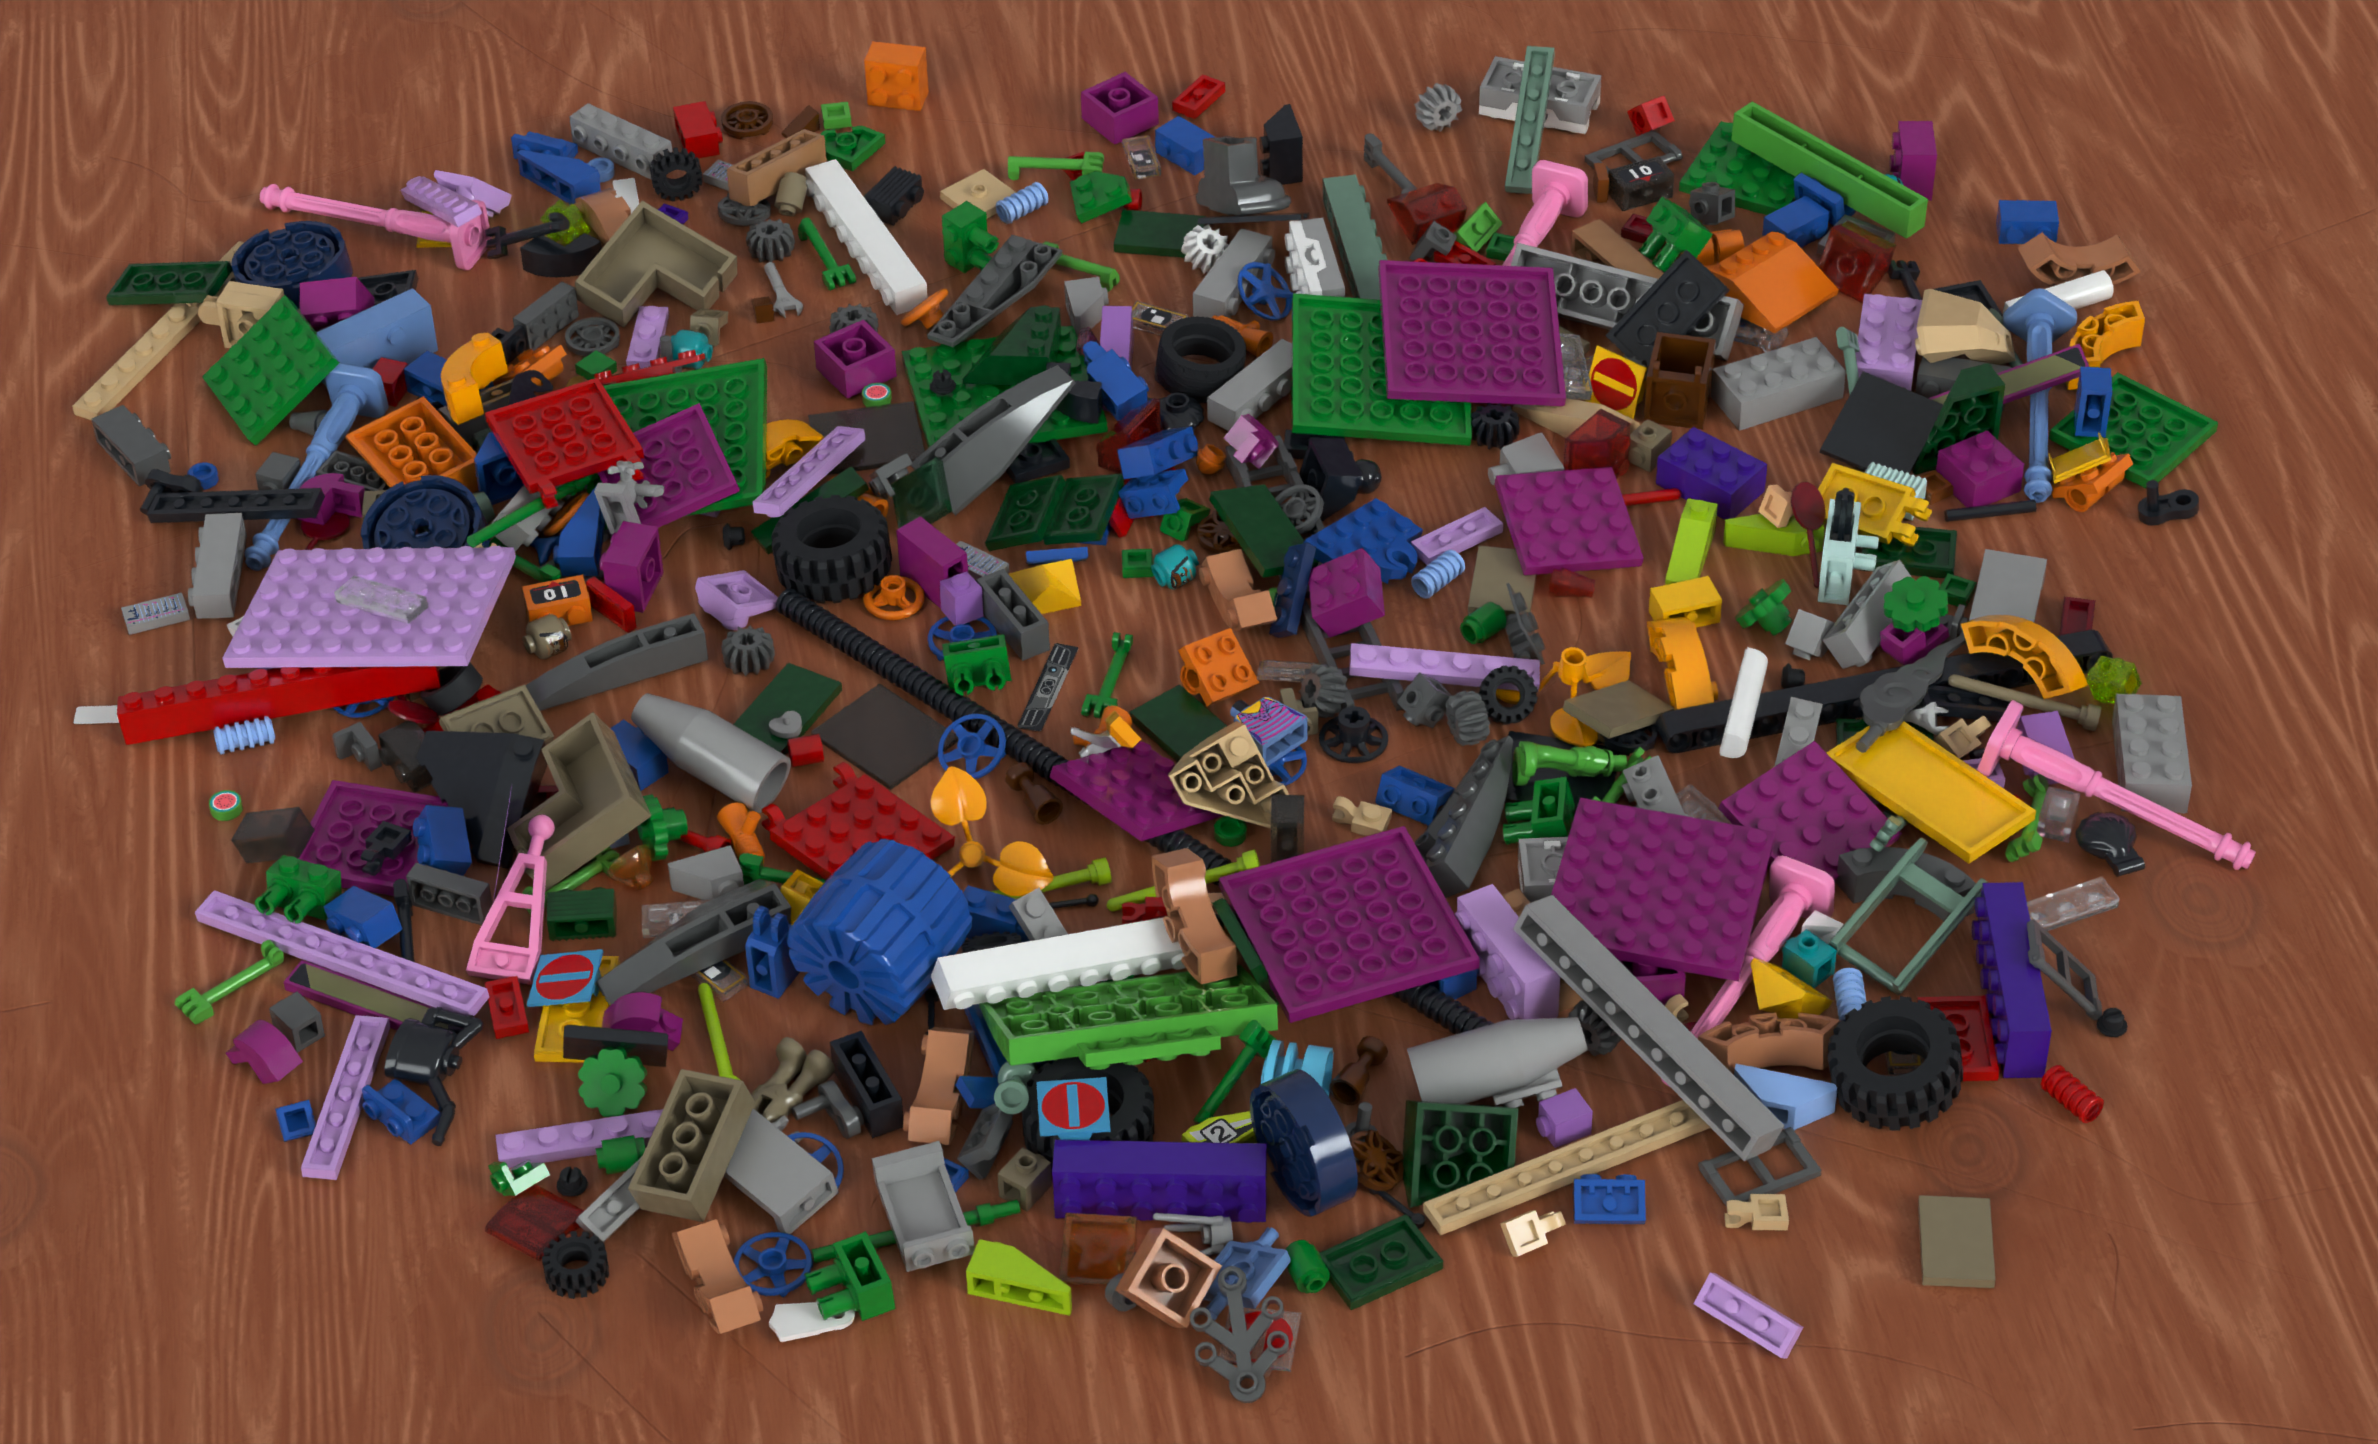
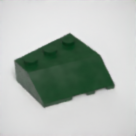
M1042 305L1030 307L996 338L962 379L963 384L1017 385L1034 375L1046 371L1047 362L1056 363L1062 337L1060 307Z
M1406 1100L1402 1153L1404 1159L1402 1163L1408 1207L1412 1208L1422 1205V1203L1514 1167L1518 1108Z

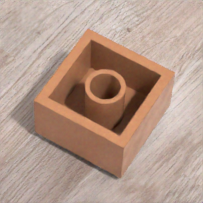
M1150 1228L1115 1291L1171 1327L1187 1328L1190 1323L1191 1312L1199 1308L1222 1265L1164 1228Z

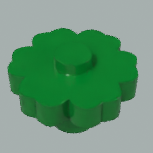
M1927 576L1919 577L1917 580L1905 577L1901 581L1894 582L1892 584V591L1884 595V614L1886 617L1892 618V624L1895 628L1902 629L1905 632H1911L1917 628L1920 631L1926 632L1940 625V617L1948 614V594L1946 591L1940 590V584L1937 580L1930 579Z
M1781 579L1765 590L1761 588L1748 599L1749 604L1739 611L1735 616V620L1743 629L1757 621L1766 632L1770 631L1773 636L1778 634L1793 621L1789 616L1790 611L1782 603V600L1792 591L1790 586L1784 579Z
M653 794L645 795L643 798L651 813V817L637 826L638 834L642 840L647 857L651 858L652 861L664 860L668 856V842L678 840L682 835H687L688 833L686 815L683 809L676 810L674 807L662 809L657 797H654Z
M604 1047L598 1056L590 1055L585 1059L583 1067L578 1071L580 1080L584 1082L579 1087L578 1092L584 1099L585 1105L588 1108L598 1107L602 1116H621L628 1108L635 1109L641 1104L643 1097L648 1091L647 1086L642 1082L648 1072L642 1065L641 1059L638 1056L627 1057V1052L623 1047Z

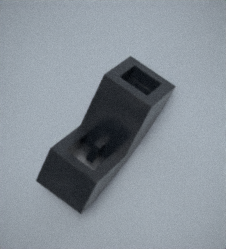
M586 233L565 247L544 235L533 238L520 247L524 271L538 276L555 278L580 275L602 249L601 241Z
M1047 362V370L1058 365L1071 377V363ZM1075 381L1076 384L1056 409L1072 419L1098 424L1103 408L1102 382Z

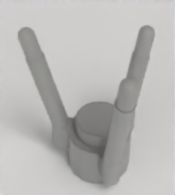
M1170 1213L1153 1214L1154 1220L1194 1223L1167 1224L1164 1226V1229L1178 1232L1201 1231L1202 1243L1210 1245L1209 1248L1200 1251L1206 1256L1220 1254L1224 1246L1229 1241H1233L1230 1217H1207Z

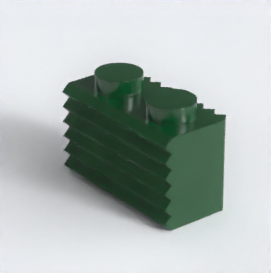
M596 887L591 890L572 891L563 889L558 892L547 893L546 918L549 939L551 941L556 939L567 941L569 938L572 940L575 938L579 940L585 938L587 940L589 937L592 939L598 937L600 939L602 936L614 938L616 936L617 905L614 889Z

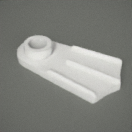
M817 1302L777 1304L769 1320V1327L776 1333L780 1342L844 1329L854 1321L855 1311L852 1309L824 1321Z

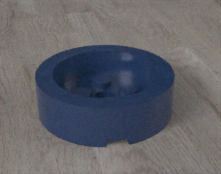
M317 221L289 222L284 224L285 229L269 233L268 229L261 231L249 238L238 248L231 263L236 282L283 289L284 295L292 300L298 309H300V283L352 277L353 274L352 264L341 232L329 224Z
M426 475L420 476L421 480L404 484L402 481L379 496L365 515L361 528V537L364 549L375 547L383 549H400L403 547L460 548L469 546L467 537L488 526V523L474 495L466 486L448 477ZM429 526V532L425 531L415 535L419 527ZM490 539L482 543L483 548L489 547Z
M1294 1069L1253 1089L1250 1096V1115L1257 1143L1267 1144L1268 1156L1276 1170L1270 1174L1289 1203L1301 1214L1312 1217L1351 1200L1355 1196L1358 1186L1357 1167L1353 1149L1337 1110L1319 1083L1305 1071Z

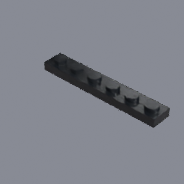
M321 488L156 493L147 516L151 523L205 521L206 514L242 513L244 520L316 518L325 495Z

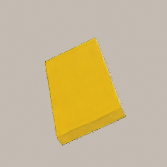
M602 956L599 967L601 977L620 964L619 956ZM600 990L597 997L592 994L591 1001L542 1007L534 1049L535 1062L584 1063L585 1060L563 1058L564 1027L566 1025L602 1028L604 1011L610 1005Z

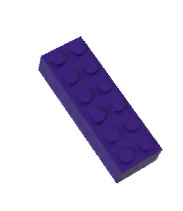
M2023 882L1982 883L1981 897L1975 898V914L1978 919L1972 920V939L1978 940L1979 943L1976 946V961L1978 965H1983L1980 973L1981 988L1987 989L1988 993L1985 994L1988 1013L1992 1015L1990 1024L1993 1039H1996L1997 1043L1995 1044L1997 1062L2001 1065L2003 1078H2042L2045 1074L2052 1030L2040 969L2035 968L2029 962L2028 957L2030 946L2027 922L2030 921L2024 885Z
M1055 1140L1052 1168L1055 1218L1145 1221L1154 1220V1213H1170L1207 1217H1230L1231 1222H1266L1267 1144Z

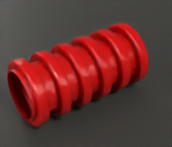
M2062 1065L2051 1067L2042 1077L2041 1089L2048 1092L2052 1098H2056L2059 1104H2063L2064 1108L2071 1111L2075 1117H2079L2081 1122L2089 1123L2101 1113L2104 1100L2100 1096H2096V1093L2092 1090H2088V1087L2081 1083L2079 1079L2073 1077L2069 1071H2065Z

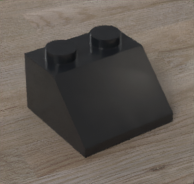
M1287 104L1264 124V136L1259 138L1261 153L1264 154V159H1260L1261 175L1273 178L1282 185L1303 182V136L1290 104Z
M1310 438L1299 475L1304 485L1314 487L1321 495L1324 505L1320 519L1324 521L1355 500L1358 489L1363 484V473L1359 470L1354 460V455L1349 450L1344 439ZM1308 493L1310 498L1315 497L1313 494Z

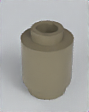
M787 172L784 178L780 179L774 204L779 209L780 214L795 216V214L802 212L808 188L806 184L807 179L803 175Z

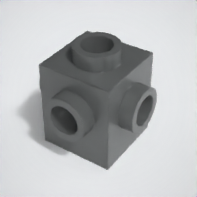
M1716 182L1703 183L1702 187L1690 191L1689 205L1691 215L1697 220H1702L1704 225H1716L1734 218L1735 189L1719 187V183Z
M1419 672L1412 683L1406 687L1397 703L1405 710L1403 716L1415 726H1419L1421 723L1433 729L1436 723L1443 718L1447 710L1445 706L1446 701L1452 695L1438 680Z

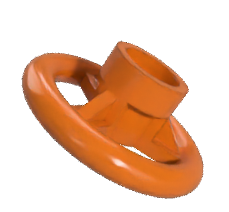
M942 288L922 301L901 319V325L905 327L916 320H921L924 327L928 329L936 324L944 315L939 306L940 302L947 297L948 290Z
M586 492L581 493L565 505L546 525L543 531L544 536L552 537L559 531H562L589 494Z
M898 575L884 577L878 586L874 584L873 590L867 594L864 593L863 602L868 612L884 620L908 618L921 609L925 600L924 591L918 583L910 578ZM906 587L915 593L916 599L914 603L906 599ZM881 589V593L873 598V595ZM890 605L898 606L903 610L886 611L878 607Z

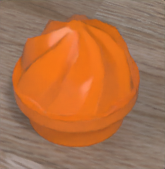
M1206 444L1203 449H1199L1197 452L1196 464L1198 469L1203 474H1215L1220 469H1223L1226 454L1218 447Z

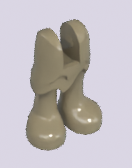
M789 1037L783 1038L776 1048V1056L780 1063L777 1071L767 1082L759 1085L751 1093L755 1100L753 1109L771 1123L783 1115L787 1117L791 1114V1108L801 1104L805 1094L815 1086L824 1083L834 1073V1064L825 1053L819 1050H812L806 1055L804 1048L796 1040ZM799 1075L796 1081L787 1089V1084Z

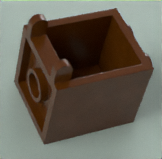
M1657 332L1646 376L1644 421L1649 419L1657 424L1685 428L1695 427L1703 430L1711 394L1716 339Z

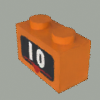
M583 575L522 586L528 622L547 614H553L558 618L562 617L568 626L593 621L590 598Z

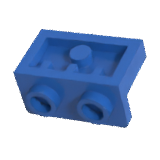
M529 131L525 136L514 134L511 137L514 159H518L517 152L520 150L574 158L579 153L576 143Z
M1800 173L1793 179L1795 200L1805 195L1829 211L1828 222L1835 226L1845 214L1852 216L1856 213V210L1844 204V199L1838 192L1831 191L1821 185L1816 179H1811L1803 173Z
M1185 469L1163 471L1155 475L1132 478L1118 494L1130 519L1177 513L1180 510V506L1175 495L1180 492V488L1189 479Z
M1399 765L1382 774L1375 803L1429 826L1437 814L1438 807L1445 804L1455 788Z
M396 1078L379 1091L374 1090L369 1085L362 1088L364 1099L362 1106L366 1114L373 1120L378 1119L386 1125L393 1136H400L410 1145L438 1124L441 1113Z
M1585 1174L1580 1176V1179H1574V1224H1645V1180H1637V1176L1629 1174L1618 1175L1616 1179H1601V1176L1597 1174Z

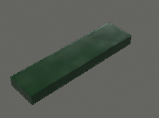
M849 467L801 498L791 508L796 509L799 503L804 501L811 502L814 501V498L821 496L823 498H830L831 495H840V497L846 498L848 495L857 498L868 491L869 488L861 476L852 467ZM784 515L772 517L751 531L753 538L768 555L773 552L771 544L772 532L779 519L784 517Z

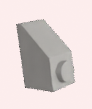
M1099 277L1064 281L1065 305L1071 325L1074 327L1078 339L1083 338L1102 320V306L1109 304L1107 288L1101 287Z
M1798 609L1785 644L1794 648L1792 654L1810 660L1812 655L1822 658L1828 650L1822 639L1834 625V622Z
M731 845L668 863L672 891L704 901H710L744 886L743 872Z

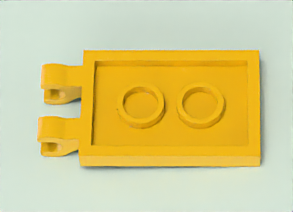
M1835 463L1831 464L1818 488L1825 504L1824 524H1827L1830 499L1836 498L1837 491L1848 488L1855 495L1854 502H1861L1858 535L1875 536L1879 538V542L1890 544L1894 537L1903 544L1914 547L1919 535L1914 533L1915 526L1901 523L1906 512L1921 521H1928L1932 510L1927 508L1929 501L1915 498L1914 488Z

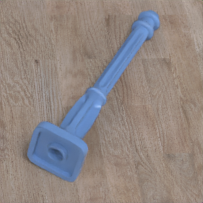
M2042 288L2031 290L2003 313L2004 327L2027 342V362L2052 354V343L2077 323V311L2048 290ZM2052 387L2030 395L2029 468L2024 473V478L2027 482L2024 486V492L2030 500H2035L2036 503L2044 502L2052 494L2053 490L2050 484L2053 474L2048 468V393Z
M339 363L325 377L332 406L321 421L311 444L307 447L306 459L288 489H299L303 483L316 476V471L337 450L357 415L373 418L384 416L389 405L382 378L376 371ZM270 519L264 530L253 536L252 543L254 546L246 548L244 552L245 562L249 568L259 571L264 567L270 566V555L276 554L279 550V538L290 519Z

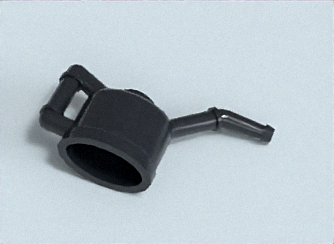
M442 1007L429 1008L421 1022L412 1018L404 1020L390 1044L384 1066V1073L388 1078L401 1079L430 1088L441 1113L436 1131L432 1134V1143L436 1146H441L445 1141L444 1137L454 1119L456 1108L454 1101H451L442 1082L447 1076H451L456 1069H460L462 1057L459 1056V1050L482 1031L484 1026L483 1021L474 1018L473 1015L466 1016L443 1010ZM443 1023L463 1029L456 1034L451 1029L435 1026V1024Z

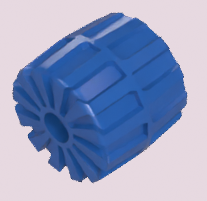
M880 839L874 843L868 841L859 847L824 882L791 926L787 937V944L790 947L789 956L798 972H807L803 980L817 996L825 991L832 996L829 1002L831 1008L844 1016L850 1008L856 1010L859 1022L873 1025L874 1019L878 1016L884 1025L892 1024L901 1015H904L933 985L931 974L937 958L955 955L970 932L972 916L969 913L968 901L963 891L959 889L948 872L914 847L906 846L890 839Z

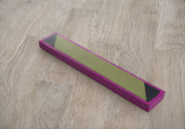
M2080 343L1997 373L2005 383L2003 404L2078 378L2080 367H2090ZM1950 391L1930 397L1929 399L1944 404Z
M304 960L300 961L284 981L285 990L292 993L298 991L303 997L350 1014L389 1018L390 1028L398 1030L404 1020L408 1018L421 1022L426 1011L432 1007ZM443 1023L435 1024V1026L451 1029L456 1034L463 1029Z

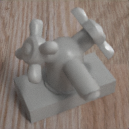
M617 461L616 466L608 468V474L620 472V480L617 484L598 483L594 493L610 534L617 533L623 521L641 524L634 503H638L642 509H646L648 505L643 500L644 496L659 497L664 493L663 485H653L647 480L643 481L642 484H637L632 478L636 469L644 468L642 462Z

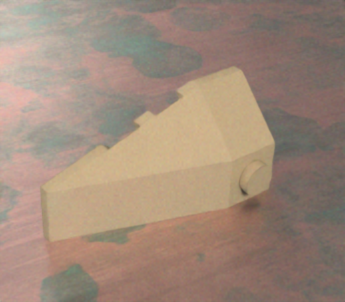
M1566 398L1565 406L1520 404L1513 406L1514 412L1606 459H1609L1626 445L1627 437L1641 425V423L1605 405Z

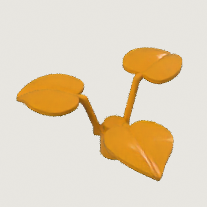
M1566 648L1561 654L1560 662H1554L1553 668L1540 682L1538 692L1543 689L1556 672H1558L1563 683L1571 685V698L1577 696V685L1581 679L1585 684L1590 682L1595 690L1627 681L1630 676L1631 652H1604L1586 656L1585 652L1579 648ZM1497 689L1496 696L1507 703L1517 704L1520 699V692L1517 690ZM1563 708L1556 710L1551 716L1550 728L1553 734L1560 740L1578 747L1592 746L1597 743V731L1566 713Z
M953 766L948 767L933 790L931 809L934 816L945 825L953 826L961 822L966 838V843L962 845L959 851L960 861L948 871L951 875L950 877L964 865L973 868L981 865L984 861L998 867L993 875V882L1001 892L1007 895L1024 896L1037 888L1042 890L1053 881L1054 876L1041 852L1032 844L1023 841L1010 843L1002 849L1000 861L986 856L984 846L977 841H973L967 820L976 821L984 816L987 805L985 793L970 774Z

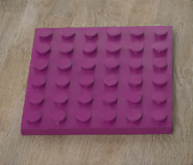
M1379 260L1378 275L1387 399L1565 406L1566 392L1553 268Z
M1580 798L1551 895L1618 960L1739 981L1775 842V832Z
M1405 826L1219 878V888L1266 969L1269 985L1289 1023L1480 968V958Z

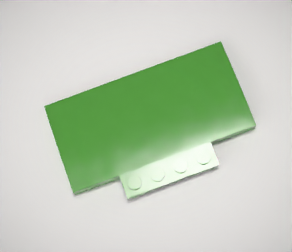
M1241 964L1237 965V976L1202 985L1187 971L1095 983L1091 986H1073L1059 992L1045 991L1035 993L1027 998L1018 996L1007 998L994 1004L988 1002L979 1004L991 1034L1010 1066L1079 1057L1086 1067L1102 1070L1110 1067V1064L1122 1062L1125 1065H1138L1143 1063L1144 1059L1157 1058L1158 1060L1168 1061L1176 1059L1177 1055L1189 1053L1193 1056H1205L1210 1054L1211 1050L1221 1049V1037L1240 1035L1252 1020L1258 1021L1267 1031L1278 1030L1277 1003L1258 985Z

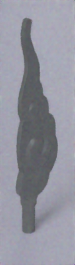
M1963 630L1960 636L1933 648L1924 658L1917 660L1913 664L1902 666L1897 672L1883 674L1873 684L1863 689L1860 694V707L1863 711V720L1870 726V729L1856 743L1858 751L1866 752L1887 731L1897 729L1904 721L1905 714L1922 701L1929 685L1936 682L1942 675L1947 656L1966 643Z

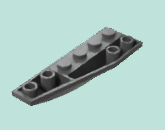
M1011 235L927 334L928 339L951 347L966 341L987 326L1013 303L1034 289L1062 256V250Z
M1058 365L1026 379L988 401L957 423L916 458L910 466L922 483L956 516L1003 475L1076 384L1075 381Z
M695 613L639 629L602 643L567 660L527 684L526 687L541 711L708 660L705 632Z
M1510 736L1497 741L1495 739L1490 740L1482 747L1478 758L1425 832L1415 841L1418 851L1445 898L1469 889L1492 844L1507 794L1513 739Z
M762 879L753 881L699 905L597 980V986L609 1005L626 994L653 992L745 951L748 936L753 932L754 922L752 921L754 913L759 906L768 908L772 918L777 913L786 915L790 925L791 906L775 883Z

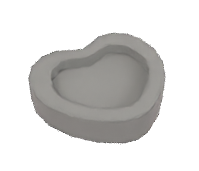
M787 711L780 718H774L769 722V730L773 735L780 738H795L799 736L802 730L801 716L795 711Z

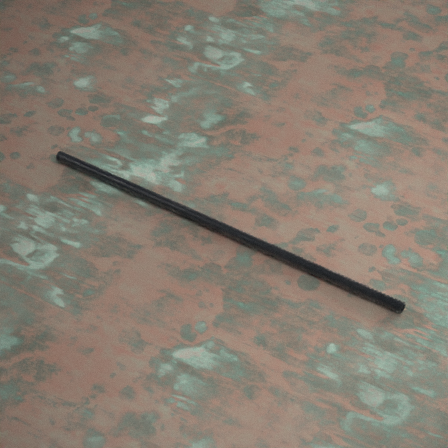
M786 589L779 595L776 601L778 613L804 627L805 630L810 631L813 635L825 640L826 643L831 644L834 648L839 649V651L852 657L855 661L873 670L874 673L879 674L890 683L895 684V686L908 692L911 696L929 705L932 709L937 710L938 713L944 714L946 718L951 719L953 722L969 714H984L994 718L1001 725L1005 733V754L1009 755L1012 759H1016L1018 763H1027L1033 772L1038 773L1039 776L1044 777L1063 791H1067L1068 794L1075 796L1050 778L1053 766L1070 760L1058 755L1057 752L1052 751L1033 737H1029L1028 734L1015 728L1004 719H1000L999 716L986 710L983 706L978 705V703L971 701L970 698L957 694L954 688H950L949 685L936 679L933 675L928 674V672L921 670L920 667L900 657L899 654L879 644L878 641L873 640L870 636L865 635V633L858 631L857 628L852 627L849 623L831 614L828 610L810 601L807 597L797 593L794 589ZM970 719L960 724L967 731L977 733L986 720ZM993 726L985 741L999 748V735ZM1180 829L1144 840L1165 853L1188 848L1203 859L1206 870L1233 863L1230 859L1224 858L1222 854L1216 853L1214 849L1208 848L1206 844L1193 839L1191 835L1186 834ZM1219 881L1212 882V884L1219 886ZM1429 983L1392 993L1393 997L1400 998L1401 1002L1408 1003L1409 1007L1416 1008L1417 1012L1424 1014L1425 1017L1432 1019L1435 1023L1441 1024L1443 1028L1449 1029L1453 1034L1493 1024L1491 1021L1487 1022V1019L1479 1016L1477 1012L1471 1011L1469 1007L1463 1006L1461 1002L1454 1001L1453 997L1446 996L1443 991H1438L1435 986H1430Z

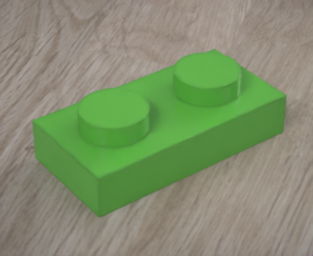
M1484 202L1453 233L1457 236L1455 241L1478 252L1503 223L1489 205Z

